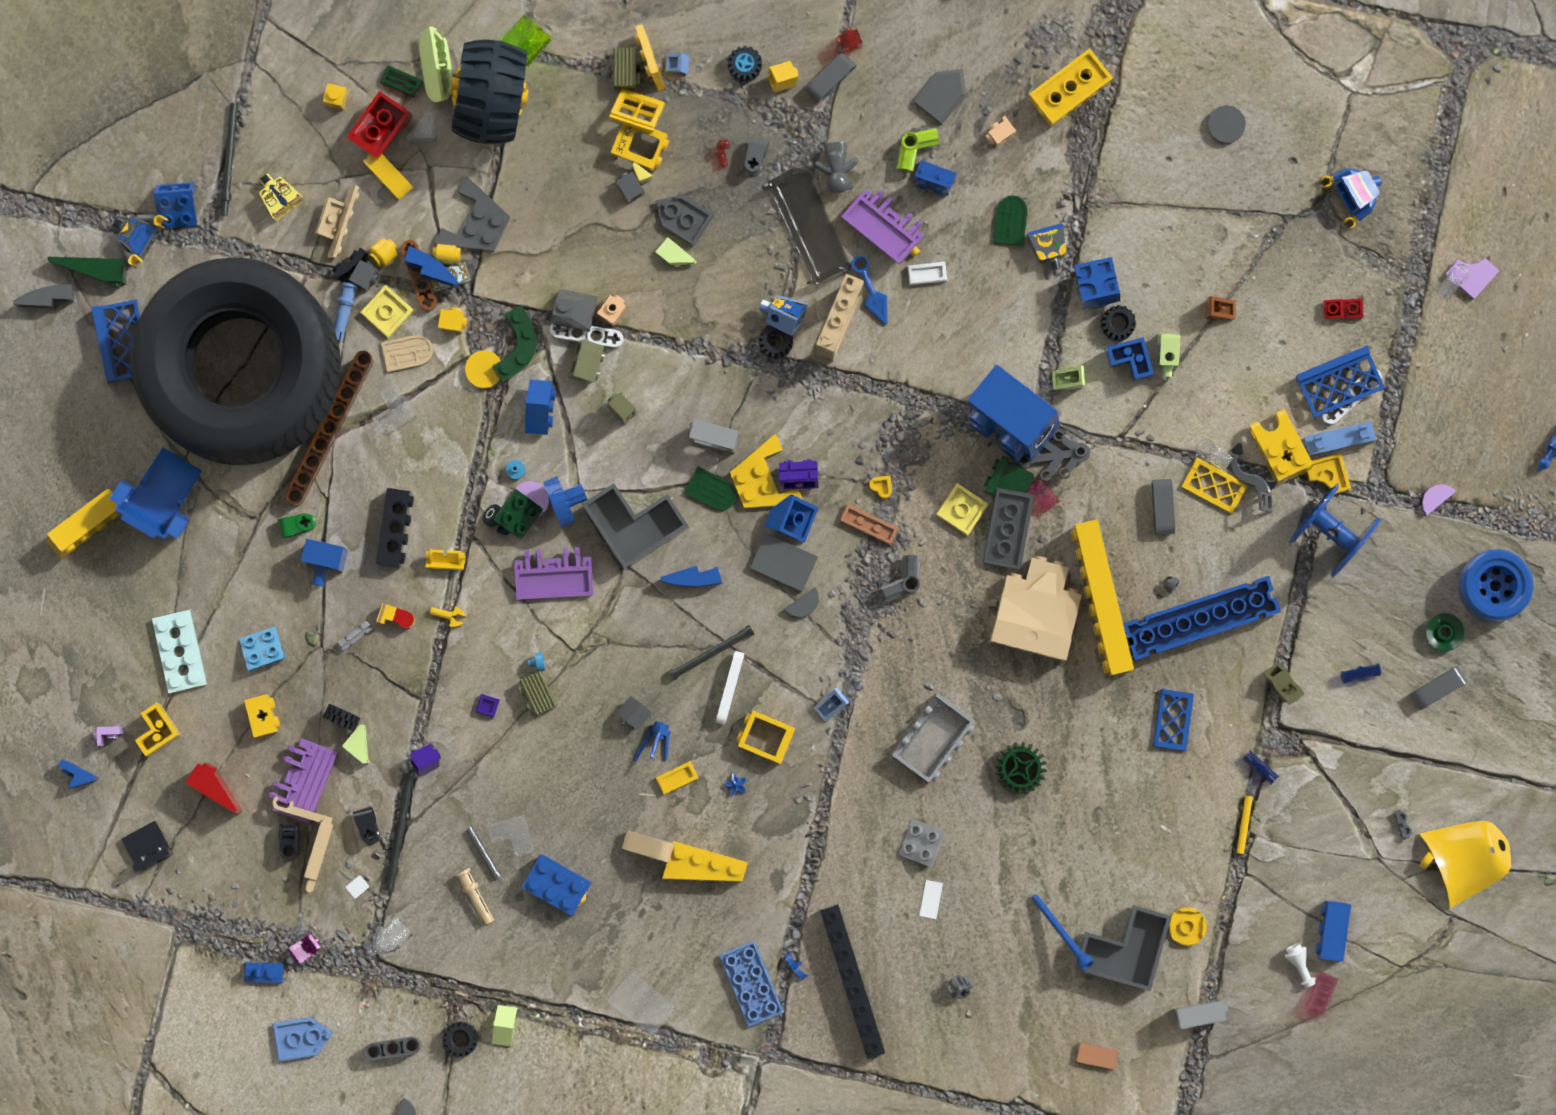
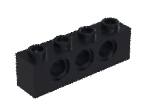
M387 488L376 559L377 565L401 568V564L405 563L406 553H403L404 545L408 544L409 534H406V528L411 524L409 508L413 507L414 496H411L412 493L410 491ZM396 505L403 506L401 514L397 515L394 513ZM395 523L401 526L398 533L391 532V526ZM392 542L398 545V549L395 552H389L388 546Z

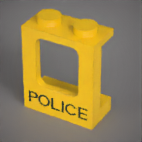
M622 124L611 150V156L637 163L654 172L655 168L659 169L663 159L660 157L663 150H667L670 140H667L668 136L666 133L654 129L653 133H649ZM636 132L644 133L660 141L653 159H647L629 151Z

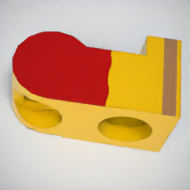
M383 603L376 621L382 625H385L386 621L397 623L403 629H409L415 623L414 616L410 612Z

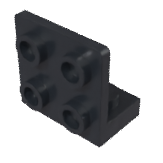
M156 821L122 838V842L134 863L132 867L135 873H140L174 855Z

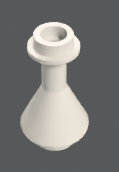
M1300 943L1288 947L1285 958L1299 969L1304 980L1301 982V985H1304L1305 988L1313 986L1315 984V977L1311 978L1306 968V947H1301Z

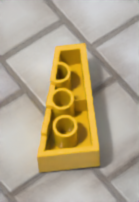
M109 488L47 533V544L60 560H63L78 546L90 539L95 532L101 531L111 519L115 520L121 515L115 509L117 503L109 499L113 494Z
M673 841L674 846L670 860L667 862L663 879L743 881L748 862Z

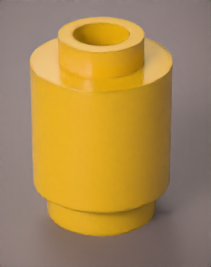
M438 244L437 248H433V258L440 263L452 265L460 263L461 248Z

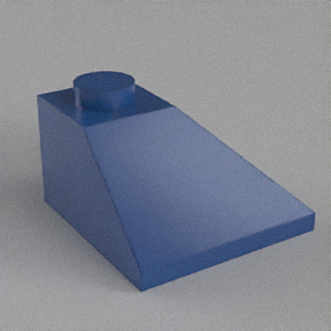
M789 495L771 508L765 527L805 543L818 507L794 495Z

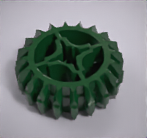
M1025 742L1021 743V748H1018V744L1014 743V750L1008 745V753L1004 750L1001 751L1004 758L997 757V760L1002 762L1001 765L995 764V768H1001V771L995 772L996 775L1002 774V778L998 782L1000 783L1005 780L1006 783L1003 785V788H1007L1010 785L1009 792L1011 793L1014 791V788H1017V794H1020L1021 788H1023L1024 793L1028 794L1027 787L1035 791L1033 784L1041 786L1038 779L1045 780V776L1040 774L1041 772H1047V769H1041V765H1046L1047 762H1040L1039 759L1043 758L1044 755H1036L1039 751L1038 748L1032 752V744H1029L1028 748L1025 749ZM1016 753H1027L1032 759L1023 762L1017 757ZM1011 756L1014 768L1006 773V761ZM1018 763H1021V765L1030 763L1024 768L1023 774H1021V771L1012 774L1018 768ZM1036 763V775L1031 780L1028 769ZM1020 775L1027 784H1016L1009 778Z

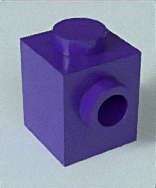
M431 744L410 753V763L418 776H422L439 767L441 756L437 749H433Z

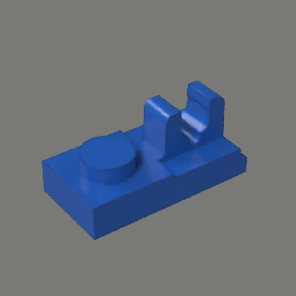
M245 962L244 982L283 983L284 963Z

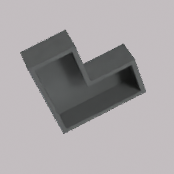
M613 483L582 504L625 570L689 528L668 494L635 515Z
M1132 905L1122 942L1084 932L1080 950L1090 955L1094 963L1090 968L1082 971L1077 965L1078 962L1076 960L1074 969L1151 991L1171 916Z

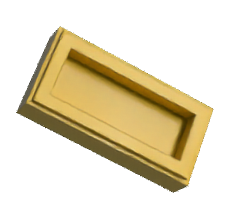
M691 761L656 777L664 795L699 779Z

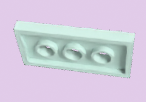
M191 610L152 618L168 693L207 685ZM173 628H179L180 636L176 639L170 635ZM178 646H182L185 650L182 657H177L174 653ZM182 665H187L189 668V672L185 676L179 674V668Z

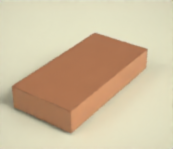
M1080 1042L1076 1062L1115 1070L1118 1050Z

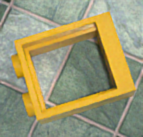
M752 711V714L747 713L743 723L746 724L744 732H739L736 740L739 742L738 747L781 764L796 728L756 711ZM755 717L786 730L776 756L744 744Z

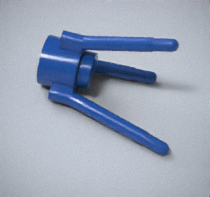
M655 721L654 726H650L649 732L633 760L637 761L652 735L655 740L650 759L654 757L659 739L663 740L665 737L664 760L666 761L671 731H668L669 725Z

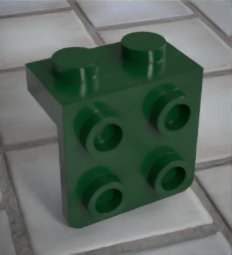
M1002 456L1000 460L996 459L992 467L995 472L992 477H987L983 486L987 487L985 493L995 497L996 488L1027 493L1034 479V474L1009 462L1008 458Z

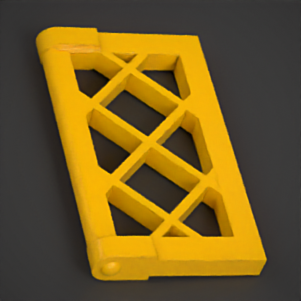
M1197 457L1181 487L1233 514L1248 484L1239 481L1237 478ZM1201 465L1207 468L1209 472L1198 475L1197 469ZM1212 473L1224 477L1226 481L1215 484ZM1210 474L1213 485L1202 488L1199 477ZM1197 478L1200 489L1189 485L1192 479ZM1229 482L1240 486L1238 492L1232 493ZM1227 483L1230 494L1219 497L1216 486ZM1214 487L1217 498L1205 494L1203 490ZM1231 496L1232 503L1228 506L1222 503L1220 499Z

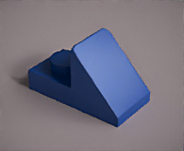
M61 759L58 765L63 768L61 772L71 777L74 774L68 789L95 782L99 778L66 759Z

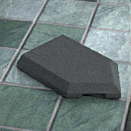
M963 69L936 72L913 99L916 105L941 125L966 96Z
M684 195L656 200L661 226L694 247L714 214Z

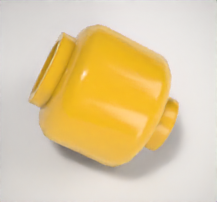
M380 238L369 248L368 257L376 266L385 267L397 256L395 250L397 247L392 240Z

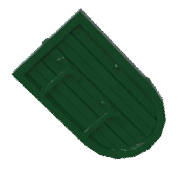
M1011 195L999 202L996 210L993 243L1024 246L1028 211L1025 201L1020 197Z
M699 466L684 494L717 510L731 508L737 498V492L733 484Z

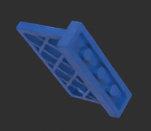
M137 299L100 307L99 305L91 307L107 384L133 378L132 373L130 374L131 366L122 361L127 352L131 353L132 342L127 348L118 341L124 333L133 339V335L128 333L126 329L131 322L137 325L140 319ZM134 305L135 313L131 318L122 313L126 306ZM112 309L118 314L111 322L105 318L104 310ZM120 315L129 320L124 329L114 324ZM112 326L122 331L116 340L108 334ZM116 344L126 350L120 359L113 355L112 352ZM120 363L130 368L126 375L117 376L116 369Z
M1368 345L1299 373L1295 377L1314 418L1385 389L1370 355ZM1368 360L1370 365L1368 373L1358 369L1360 362ZM1348 368L1354 371L1351 380L1340 377L1343 369ZM1356 372L1367 376L1363 385L1353 382ZM1332 376L1336 378L1333 388L1322 384L1324 377ZM1368 378L1377 380L1379 387L1375 389L1366 387ZM1338 379L1349 383L1346 392L1335 389ZM1309 383L1318 385L1316 394L1308 393L1305 385ZM1351 384L1362 388L1358 396L1347 394ZM1320 387L1331 390L1328 400L1317 396ZM1333 392L1344 395L1341 403L1336 404L1330 401ZM1316 399L1326 403L1324 410L1316 412L1313 406Z

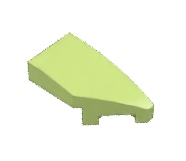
M669 238L656 250V253L675 267L697 263L695 259Z

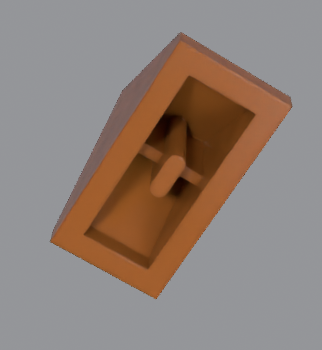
M1209 296L1206 299V319L1235 320V300Z

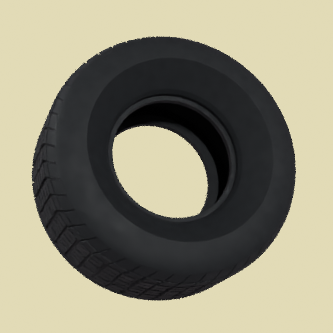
M232 257L209 260L191 266L167 281L154 294L142 312L135 329L131 348V371L138 398L144 410H146L145 412L166 436L189 452L204 459L222 464L227 463L228 465H252L267 462L291 452L303 444L319 428L328 415L338 391L341 356L337 336L329 317L305 286L287 272L268 263L248 258ZM237 318L259 321L272 329L280 346L281 365L275 382L263 396L245 405L223 406L207 400L199 390L193 373V360L199 342L210 329L224 321Z

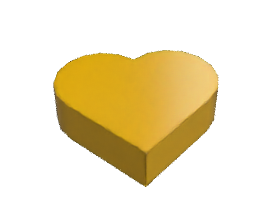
M891 477L872 478L869 482L871 491L877 492L878 496L882 499L889 498L892 494Z

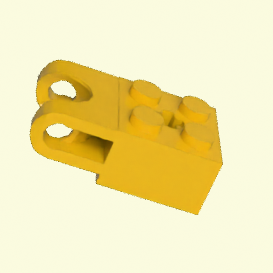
M1284 409L1276 412L1275 419L1278 428L1275 431L1269 432L1264 430L1259 422L1249 424L1250 433L1274 481L1277 482V486L1312 470L1313 463ZM1289 456L1290 461L1283 460V457Z

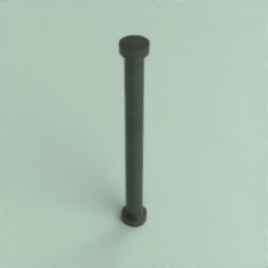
M748 625L743 631L675 670L672 668L669 671L674 680H676L681 674L749 635L753 636L755 634L750 625Z

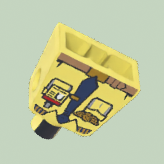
M265 174L259 180L265 187L259 193L276 222L305 201L301 194L282 177L273 180L269 174Z

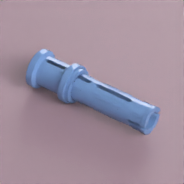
M346 282L341 283L343 287L341 296L337 300L340 304L334 325L337 340L343 341L350 308L355 303L353 301L355 290L358 289L357 285Z

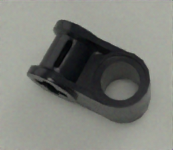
M372 806L354 811V820L362 841L370 845L377 843L380 839V833ZM368 831L375 833V835L372 836V840L366 838V836L368 835Z
M299 823L295 825L279 824L280 855L286 860H294L299 855ZM288 846H292L294 849V853L290 857L285 855V849Z

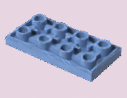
M755 940L719 955L748 1027L784 1013Z

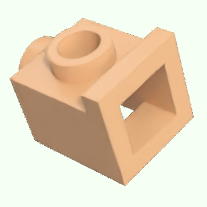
M1006 116L1002 117V123L996 122L989 128L988 134L985 135L987 141L991 145L994 144L996 148L1016 133V130Z
M610 295L597 312L598 316L614 326L627 308L624 304L625 300L618 295L614 297ZM615 305L616 310L610 311L609 307Z

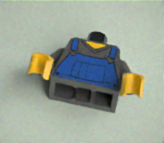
M138 214L135 217L130 216L127 222L120 218L114 221L112 227L120 232L117 236L119 240L118 247L123 257L133 268L137 269L135 265L138 261L143 262V259L161 233V229L165 228L161 224L164 220L168 221L167 218L161 215Z

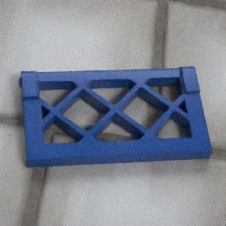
M1160 689L1153 741L1154 747L1187 750L1194 698L1193 693ZM1165 695L1171 696L1174 700L1167 707L1164 706ZM1181 698H1187L1185 710L1178 702ZM1174 703L1182 711L1175 718L1167 710ZM1163 711L1171 718V721L1164 726L1161 725ZM1184 713V728L1181 729L1175 719ZM1171 722H1174L1180 731L1170 737L1164 728ZM1161 730L1169 738L1165 742L1159 741ZM1182 733L1181 744H1176L1173 738Z

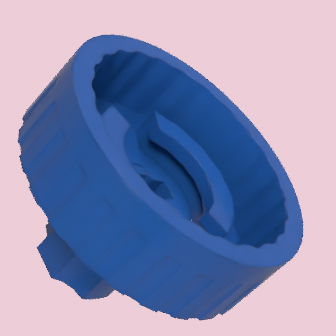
M558 476L543 481L561 528L575 523L576 521L570 507L588 500L582 484L563 491Z

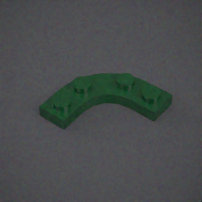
M522 305L504 315L516 335L517 346L512 354L492 366L502 383L524 370L535 354L537 345L536 331Z

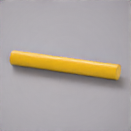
M1245 796L1236 852L1244 854L1253 799L1251 796Z

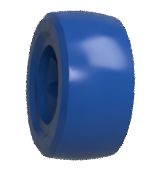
M1500 549L1486 550L1472 557L1464 565L1458 581L1459 596L1465 608L1473 616L1488 622H1503L1520 614L1528 605L1534 587L1533 577L1527 564L1518 555ZM1493 568H1498V575L1492 573ZM1482 574L1486 576L1485 582L1480 580ZM1506 576L1511 577L1510 583L1505 582L1504 578ZM1491 582H1493V584H1497L1498 587L1495 588L1496 591L1491 590ZM1480 589H1484L1486 593L1484 596H1482ZM1505 590L1510 591L1511 595L1509 598L1504 596ZM1492 597L1498 599L1496 604L1491 602Z

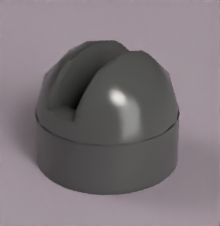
M1168 576L1163 581L1164 588L1173 593L1180 580L1176 577Z

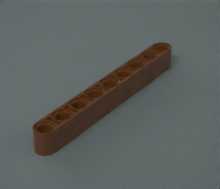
M364 350L357 352L342 380L334 403L328 415L319 426L286 492V500L290 504L300 506L305 501L373 366L374 360L369 352ZM362 356L369 357V361L365 365L359 363ZM353 373H360V379L357 382L351 381ZM345 390H351L352 392L351 397L348 399L342 397V393ZM339 406L342 407L343 413L340 416H335L334 409ZM328 424H334L335 428L331 433H326L325 427ZM319 441L326 442L323 450H317L316 445ZM311 458L317 459V464L314 467L308 466V461ZM302 475H308L309 480L306 484H300L299 482ZM294 492H299V500L293 502L291 500V494Z

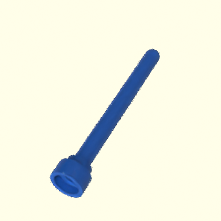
M1033 895V902L1077 957L1076 960L1079 968L1082 971L1090 968L1094 963L1091 956L1080 950L1039 895Z

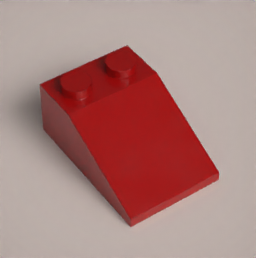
M379 91L347 138L376 159H379L401 134L413 115Z
M208 762L203 764L197 763L186 784L232 812L241 814L242 809L222 776L216 772L217 768Z

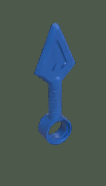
M856 256L852 260L851 266L854 272L861 275L867 288L868 296L864 306L883 325H887V295L875 291L867 272L869 265L867 258ZM856 260H863L866 264L865 268L862 270L856 269L854 265Z

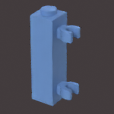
M1372 421L1306 436L1302 438V444L1310 457L1371 443L1376 440Z

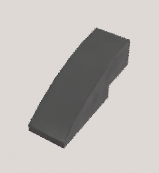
M72 284L46 286L13 300V304L16 307L55 309L56 301L75 302L76 287Z

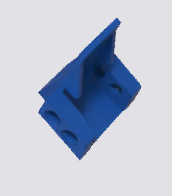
M162 447L138 487L124 479L120 481L109 499L117 503L116 511L123 514L120 519L150 537L156 538L160 536L166 538L170 534L178 538L191 520V518L178 510L202 470Z

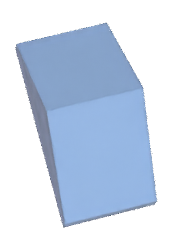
M835 688L814 709L827 722L849 702Z

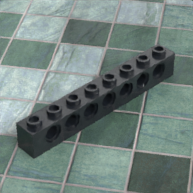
M839 905L821 909L820 913L866 1057L870 1059L886 1054Z

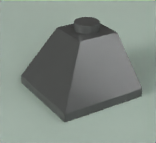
M560 289L552 314L553 325L590 332L598 296Z

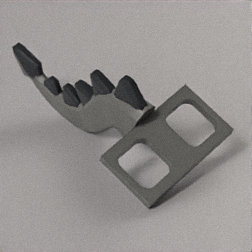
M1238 443L1231 449L1233 453L1231 458L1232 471L1239 481L1256 487L1259 510L1272 512V493L1268 492H1272L1277 482L1274 480L1266 481V472L1256 475L1254 468L1246 472L1247 465H1239L1243 462V459L1239 458V455L1243 454L1242 444Z

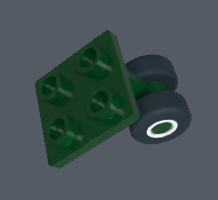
M514 489L502 507L493 504L486 509L483 515V522L489 527L499 526L496 530L499 534L508 535L512 533L519 539H522L543 508L519 490Z

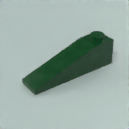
M48 257V261L52 264L109 284L110 287H121V284H126L127 261L125 259Z

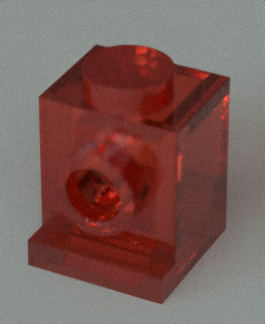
M846 29L841 32L842 35L838 36L845 54L862 48L863 42L858 29Z

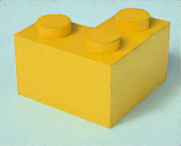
M155 703L141 713L151 730L135 741L144 755L150 757L180 737L181 734L162 705Z

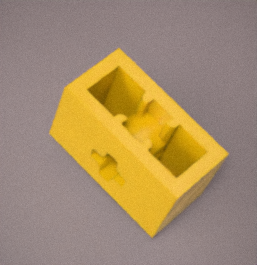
M265 694L244 700L254 738L279 732L280 721L273 712V709L276 708L273 697L270 698L269 695ZM262 711L268 714L265 717V721L259 718L262 715Z

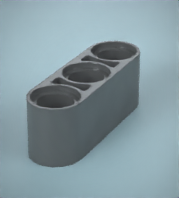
M842 52L806 87L805 91L819 104L857 65Z
M1172 479L1152 480L1155 535L1175 534Z
M1456 666L1413 691L1411 695L1419 709L1422 710L1465 685L1468 681L1460 667Z
M415 1036L373 1042L365 1047L364 1054L370 1061L413 1055L420 1051L422 1043ZM409 1040H414L417 1043L415 1051L408 1049L407 1043ZM390 1043L397 1045L398 1051L396 1054L389 1052L388 1046ZM371 1046L378 1048L379 1054L377 1057L369 1054Z

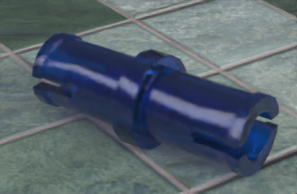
M1379 663L1366 667L1357 666L1356 669L1341 671L1343 683L1355 680L1364 681L1365 678L1381 675Z
M1251 750L1242 759L1255 770L1256 774L1259 773L1266 779L1270 785L1279 777L1266 765V761H1261Z

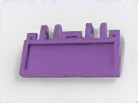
M866 189L851 204L841 218L900 265L923 239L924 235L918 231L922 222L918 220L906 232L904 228L912 220L913 215L908 213L897 224L901 217L889 208L893 199L887 198L878 209L875 205L883 197L884 192L879 190L868 201L872 193Z
M575 547L576 564L569 565L568 548H563L564 566H561V558L545 559V567H543L542 550L538 549L536 552L538 566L531 567V553L529 550H525L526 568L523 569V560L514 561L517 600L592 596L594 593L591 556L583 557V565H581L580 547Z
M302 738L299 746L306 748V752L290 745L287 747L289 751L303 755L301 762L295 761L288 756L283 757V761L299 767L298 770L290 766L284 781L291 784L292 787L276 781L272 784L276 788L289 791L287 797H281L273 792H269L268 796L271 798L277 796L278 801L285 803L282 805L276 802L278 806L287 808L290 805L289 802L293 800L294 807L315 812L338 752ZM273 808L274 811H277L279 813H282L304 823L310 824L311 822L310 819L303 818Z

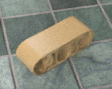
M627 830L621 849L669 862L674 843Z

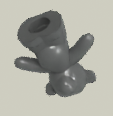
M832 142L824 144V152L829 166L821 162H815L814 164L818 170L830 175L827 184L823 188L824 191L843 193L853 189V184L848 181L845 174L858 164V158H852L845 164L847 143Z

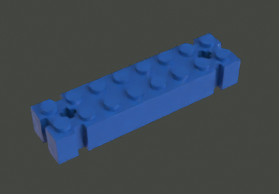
M1266 576L1252 581L1253 586L1251 587L1244 583L1143 617L1144 622L1139 623L1138 619L1123 623L1126 638H1130L1132 645L1129 646L1132 660L1136 661L1150 656L1148 651L1151 650L1154 651V654L1257 621L1260 614H1263V617L1266 618L1280 613L1281 609L1277 598L1272 599L1270 592L1274 590L1270 577ZM1253 596H1256L1255 598L1258 597L1260 600L1257 602V605L1251 602ZM1143 632H1147L1146 634H1150L1151 637L1148 638V642H1146L1145 639H1142L1141 636L1144 635Z

